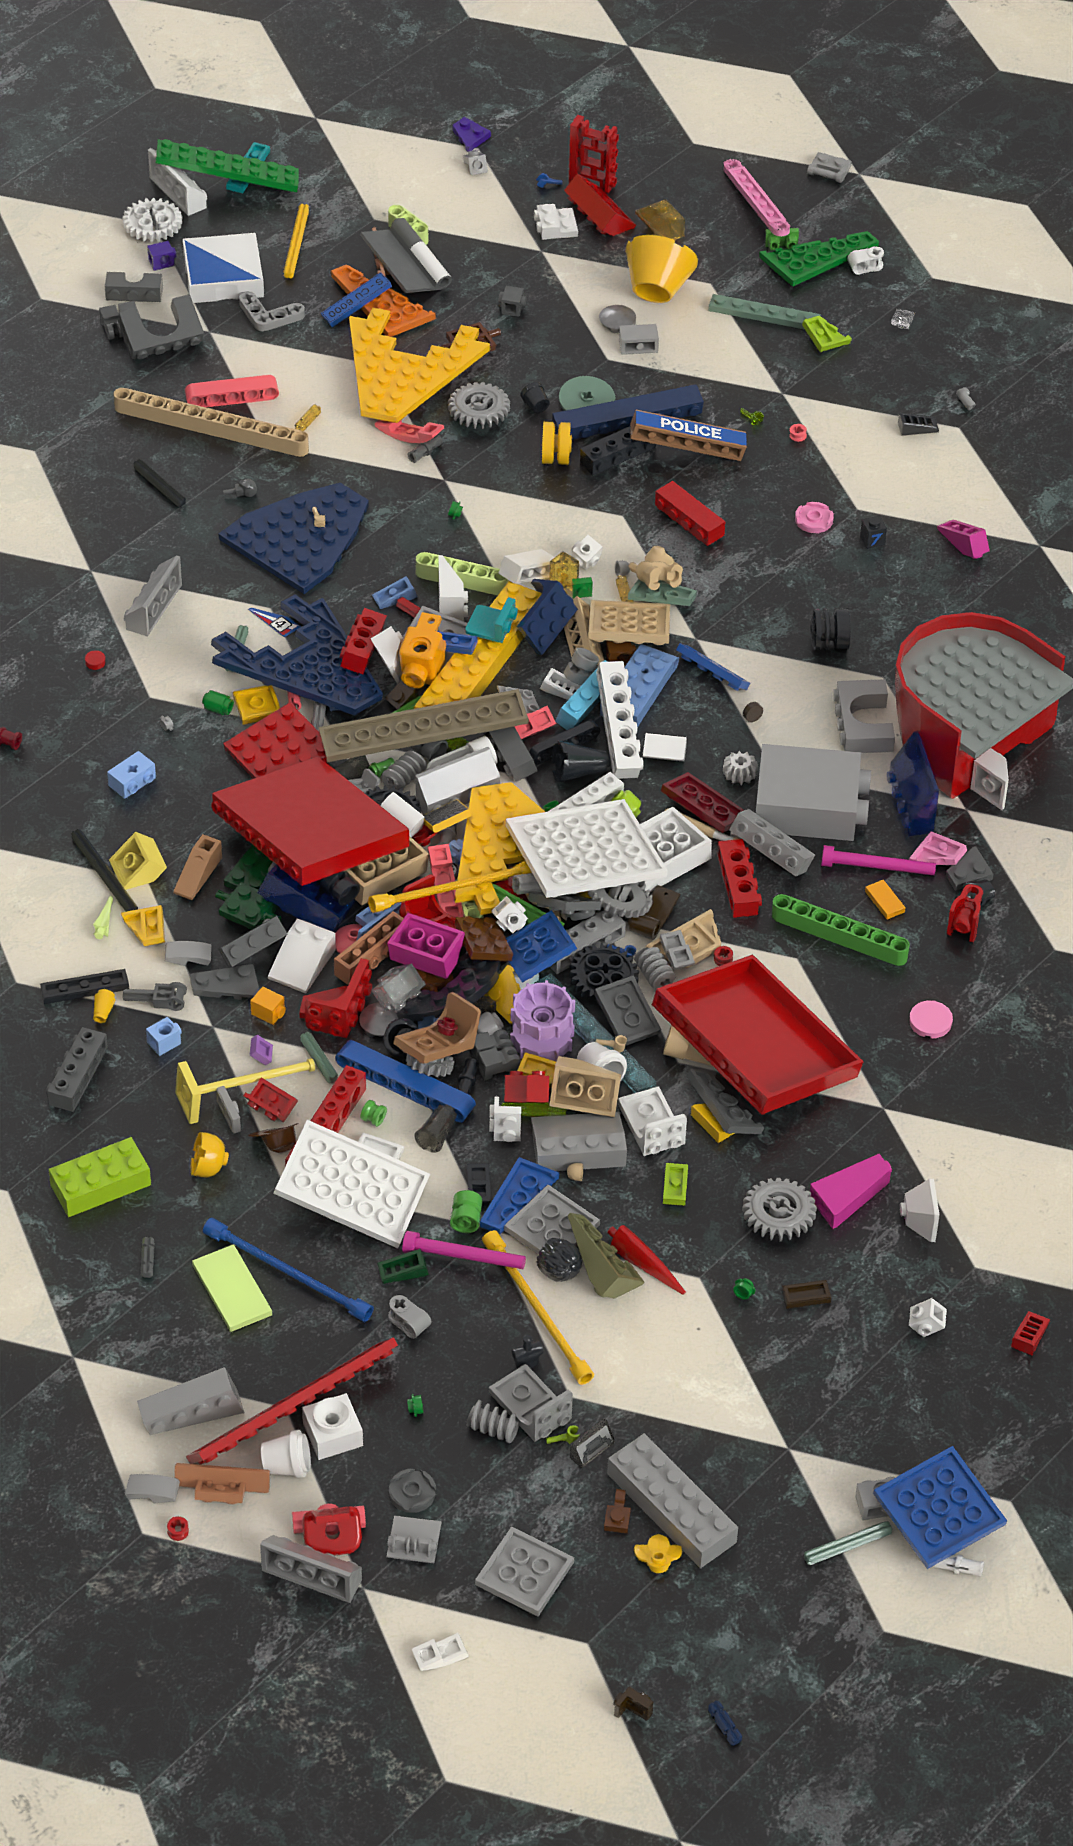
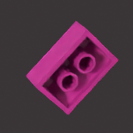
M407 913L387 943L390 960L447 979L458 962L465 933Z

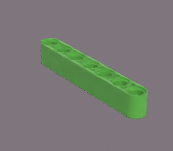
M784 894L773 898L771 915L779 923L894 965H904L908 960L910 944L903 937Z

